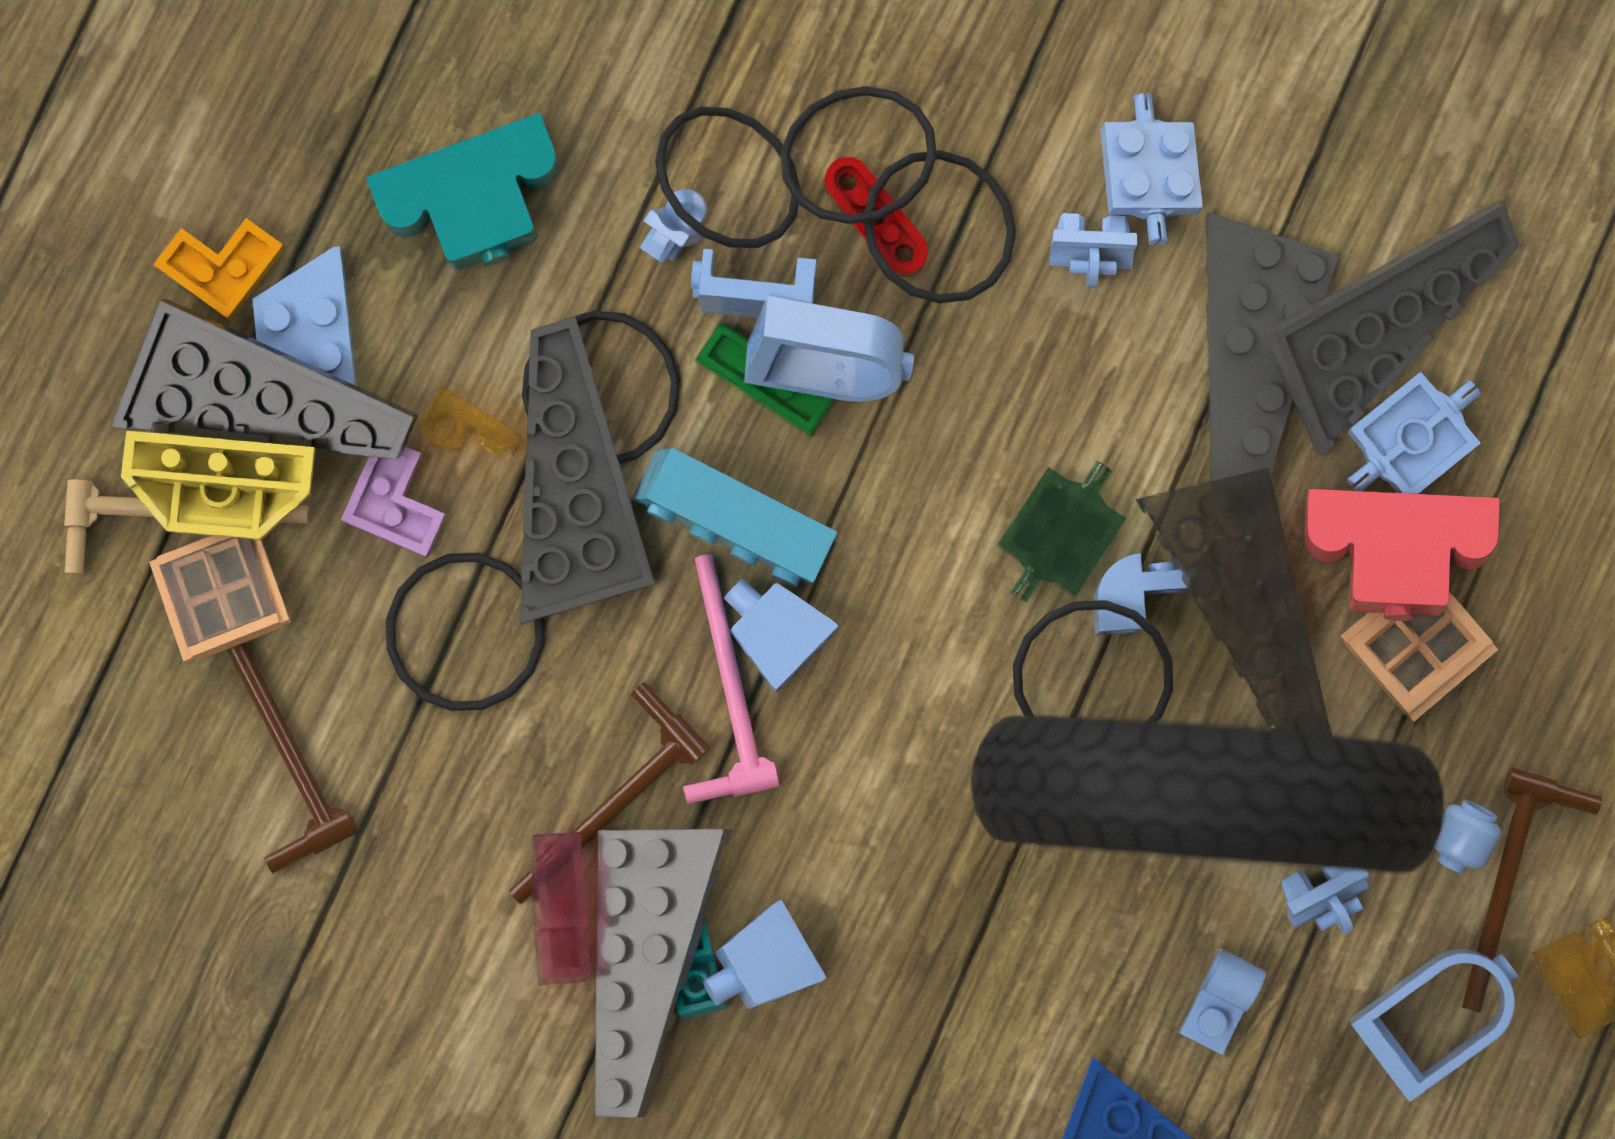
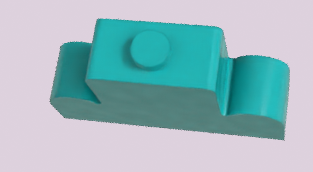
M539 112L367 176L366 179L379 214L388 229L396 236L404 238L414 237L425 229L429 220H432L445 257L451 268L457 271L483 262L484 266L500 263L510 257L509 251L535 242L537 234L520 192V187L525 186L534 190L547 187L557 176L558 162Z

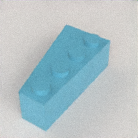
M672 447L654 452L631 501L648 508L647 513L664 522L673 524L675 521L690 528L689 534L703 542L714 545L717 541L732 548L730 555L747 564L755 566L757 561L773 568L771 573L773 577L794 587L797 586L799 581L803 583L814 582L838 533Z

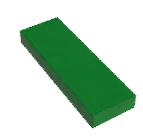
M720 321L695 358V362L811 437L836 399L744 383L748 339Z

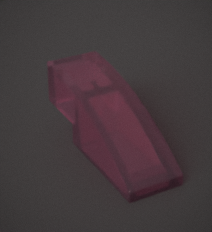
M580 832L533 835L532 889L538 986L585 982L591 976L586 932V928L589 926Z

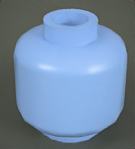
M1463 800L1461 805H1449L1445 809L1443 827L1435 849L1441 853L1438 862L1458 873H1464L1466 867L1471 869L1484 868L1502 834L1501 829L1495 823L1497 816L1488 809L1468 800Z

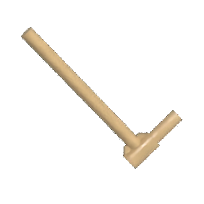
M67 480L64 527L68 529L64 573L73 575L84 574L86 531L99 520V515L154 517L153 514L139 498L100 496V491L94 486L92 481ZM299 505L281 523L308 524L309 505Z

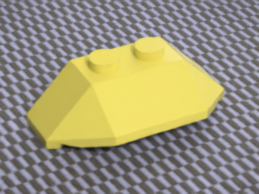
M126 431L121 478L167 532L262 540L311 495L315 448Z

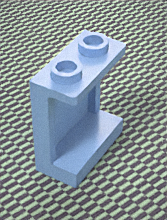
M703 249L702 261H693L691 276L692 298H699L701 312L754 318L759 317L767 296L813 304L816 259L797 258L795 285L714 277L715 262L713 250Z

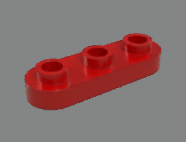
M842 157L832 162L825 173V190L841 213L848 215L865 213L869 191L877 179L859 159ZM844 177H851L855 180L856 186L852 190H844L839 186V181ZM884 187L877 195L874 211L894 202ZM899 209L884 217L885 221L883 224L873 227L877 247L892 271L900 277H911L923 269L928 256V246L920 232L904 212ZM863 222L851 224L867 244ZM900 248H908L911 250L913 257L907 262H902L897 259L895 253Z

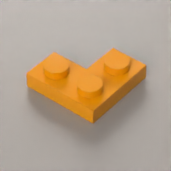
M246 218L219 254L181 228L153 265L231 322L286 248L282 243Z

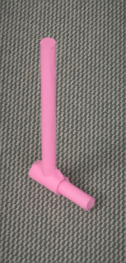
M712 554L701 555L694 559L740 762L735 763L732 770L728 772L729 776L683 786L687 805L731 794L734 797L780 787L774 762L764 757H758Z

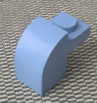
M1141 553L1130 555L1117 561L1102 576L1095 589L1093 601L1107 600L1137 611L1146 619L1144 595L1185 593L1190 589L1189 569L1177 570L1176 562H1161L1149 564V572H1142ZM1093 610L1095 636L1141 633L1144 631L1130 618L1108 610Z

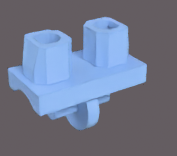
M681 189L674 192L684 210L698 222L702 223L707 214V204L703 196L692 189ZM667 201L666 207L651 209L644 219V222L650 225L652 229L640 248L659 262L665 263L668 259L676 260L684 247L699 244L703 237L680 219Z
M1063 213L1060 215L1057 229H1053L1049 266L1069 267V273L1086 274L1087 287L1097 288L1099 275H1116V269L1132 270L1134 252L1137 247V233H1130L1126 216L1109 215L1103 218L1100 232L1084 231V217L1080 214Z
M1321 868L1328 881L1316 888H1313L1303 871L1296 872L1281 881L1282 890L1287 902L1288 919L1294 929L1315 919L1321 931L1336 924L1344 935L1353 931V925L1349 917L1363 910L1356 896L1369 890L1366 881L1369 878V874L1367 871Z

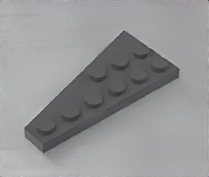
M1207 212L1205 216V232H1207L1210 504L1254 518L1257 515L1293 402V396L1266 331L1326 298L1339 255Z
M576 317L531 329L529 406L523 520V564L521 574V625L655 585Z

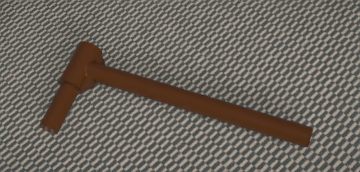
M242 643L227 649V652L313 816V819L308 822L304 832L305 836L264 857L269 870L274 874L313 852L316 855L358 833V829L347 810L329 808L245 644Z
M645 682L640 684L631 695L662 728L660 730L661 743L664 747L509 890L511 895L520 904L526 901L596 836L598 830H602L676 760L680 764L693 765L710 749L707 743L681 715H675Z
M1512 767L1509 769L1504 783V792L1510 801L1516 803L1476 952L1487 956L1491 960L1495 958L1534 809H1542L1553 802L1597 815L1601 807L1602 797L1558 785L1557 780ZM1473 964L1462 1008L1480 1013L1491 974L1490 971Z

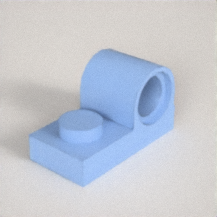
M1219 948L1178 1033L1223 1055L1243 1012L1248 1011L1256 999L1264 982L1266 971Z

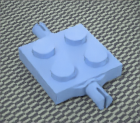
M1144 93L1133 97L1136 120L1132 122H1104L1100 129L1109 215H1133L1147 220L1148 244L1155 246L1157 243V246L1168 243L1166 218L1174 215H1198L1203 208L1194 123L1163 122L1154 119L1153 95L1147 93L1144 97Z
M1422 372L1418 373L1347 431L1363 451L1368 462L1347 478L1349 485L1352 486L1365 475L1366 478L1353 488L1354 491H1363L1380 477L1382 480L1390 483L1397 493L1419 494L1480 444L1479 440L1466 426L1463 415L1460 412L1481 396L1479 389L1476 388L1462 399V396L1475 386L1468 380L1448 397L1436 390Z

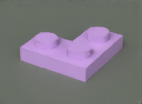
M405 446L402 456L398 459L368 457L341 521L429 558L447 515L405 497L423 458L422 453Z

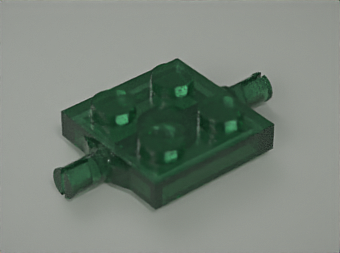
M1096 461L1083 483L1068 480L1048 467L998 542L997 547L1015 558L1025 570L1014 588L1010 591L1014 597H1017L1024 585L1028 583L1027 588L1019 598L1020 601L1027 603L1040 581L1052 583L1075 597L1123 525L1126 517L1107 506L1098 494L1109 476L1113 473L1109 467H1106L1099 479L1095 481L1096 476L1104 466L1103 463Z

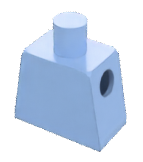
M741 579L724 597L742 616L730 629L731 634L775 693L838 631L839 626L833 620L778 583H775L761 596L749 583Z
M779 900L766 908L716 951V955L724 969L707 978L703 983L710 998L717 1006L739 994L749 1010L813 986L826 979V976L782 900Z

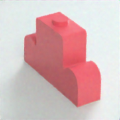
M1309 489L1306 498L1304 533L1306 549L1311 556L1323 562H1334L1344 557L1346 553L1350 554V609L1355 612L1384 613V618L1387 620L1407 621L1412 619V615L1438 616L1442 614L1449 600L1450 559L1452 563L1460 568L1468 570L1479 568L1491 557L1498 541L1499 498Z

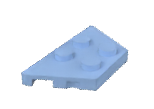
M340 246L332 247L252 299L256 339L357 386L343 250Z

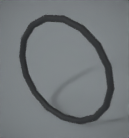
M869 86L836 91L809 105L790 126L780 152L782 180L796 203L821 219L846 224L880 220L907 206L928 183L937 157L934 128L918 105L896 91ZM866 95L893 100L912 112L925 131L927 158L920 178L902 198L877 211L848 215L824 210L802 195L791 177L790 152L798 131L815 112L840 99Z
M700 106L676 116L660 136L655 163L661 190L677 216L700 236L729 248H759L780 239L797 218L799 204L796 203L792 194L788 215L775 231L757 239L729 238L707 229L684 210L670 187L665 157L669 139L683 123L700 116L728 117L753 128L773 146L780 159V152L783 147L781 141L756 119L730 108ZM790 157L791 177L801 192L796 167Z
M938 150L936 151V160H943L969 169L988 184L1002 206L1007 230L1003 256L986 280L967 291L938 294L916 288L890 268L877 247L873 222L867 221L863 222L869 252L885 277L910 296L941 304L970 300L995 285L1011 262L1016 228L1011 204L995 178L969 158ZM927 152L911 153L885 168L869 191L865 212L875 210L877 195L893 174L914 162L926 161Z
M593 310L573 316L576 317L578 324L591 320L622 322L645 334L664 357L671 380L668 410L652 436L636 449L617 455L619 464L637 459L664 437L677 413L680 378L672 352L651 327L625 313ZM530 357L525 365L522 387V400L527 416Z
M481 553L446 554L418 567L397 589L386 617L387 652L399 679L423 701L450 711L484 710L512 697L533 675L545 645L544 618L535 621V645L525 670L507 689L481 701L453 702L431 694L406 672L396 649L395 620L405 594L424 574L449 563L478 562L503 571L522 589L521 575L508 563Z
M1107 600L1074 601L1045 614L1024 636L1013 663L1014 696L1023 715L1034 716L1023 694L1022 666L1032 641L1052 621L1082 610H1108L1132 619L1153 638L1163 660L1164 689L1155 712L1146 721L1159 722L1162 719L1173 692V659L1161 633L1137 611Z

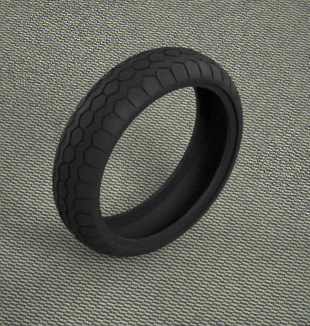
M1063 716L1003 717L983 737L975 755L971 774V791L975 811L984 829L995 840L1104 851L1410 873L1423 865L1435 849L1443 827L1445 813L1444 791L1438 771L1431 759L1418 747L1370 739L1240 727Z

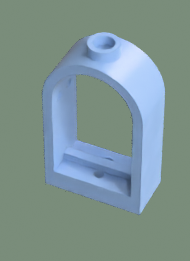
M767 296L747 343L744 383L845 401H873L894 393L899 388L901 380L909 381L913 369L914 355L903 352L904 337L901 330L884 318L871 314Z
M1449 950L1433 957L1352 1016L1349 1021L1407 1100L1411 1102L1504 1033L1514 1012L1515 1001L1511 982L1519 976L1502 954L1491 960L1487 956L1472 950ZM1471 963L1487 969L1494 976L1500 993L1499 1007L1494 1018L1488 1025L1421 1073L1379 1016L1451 965Z

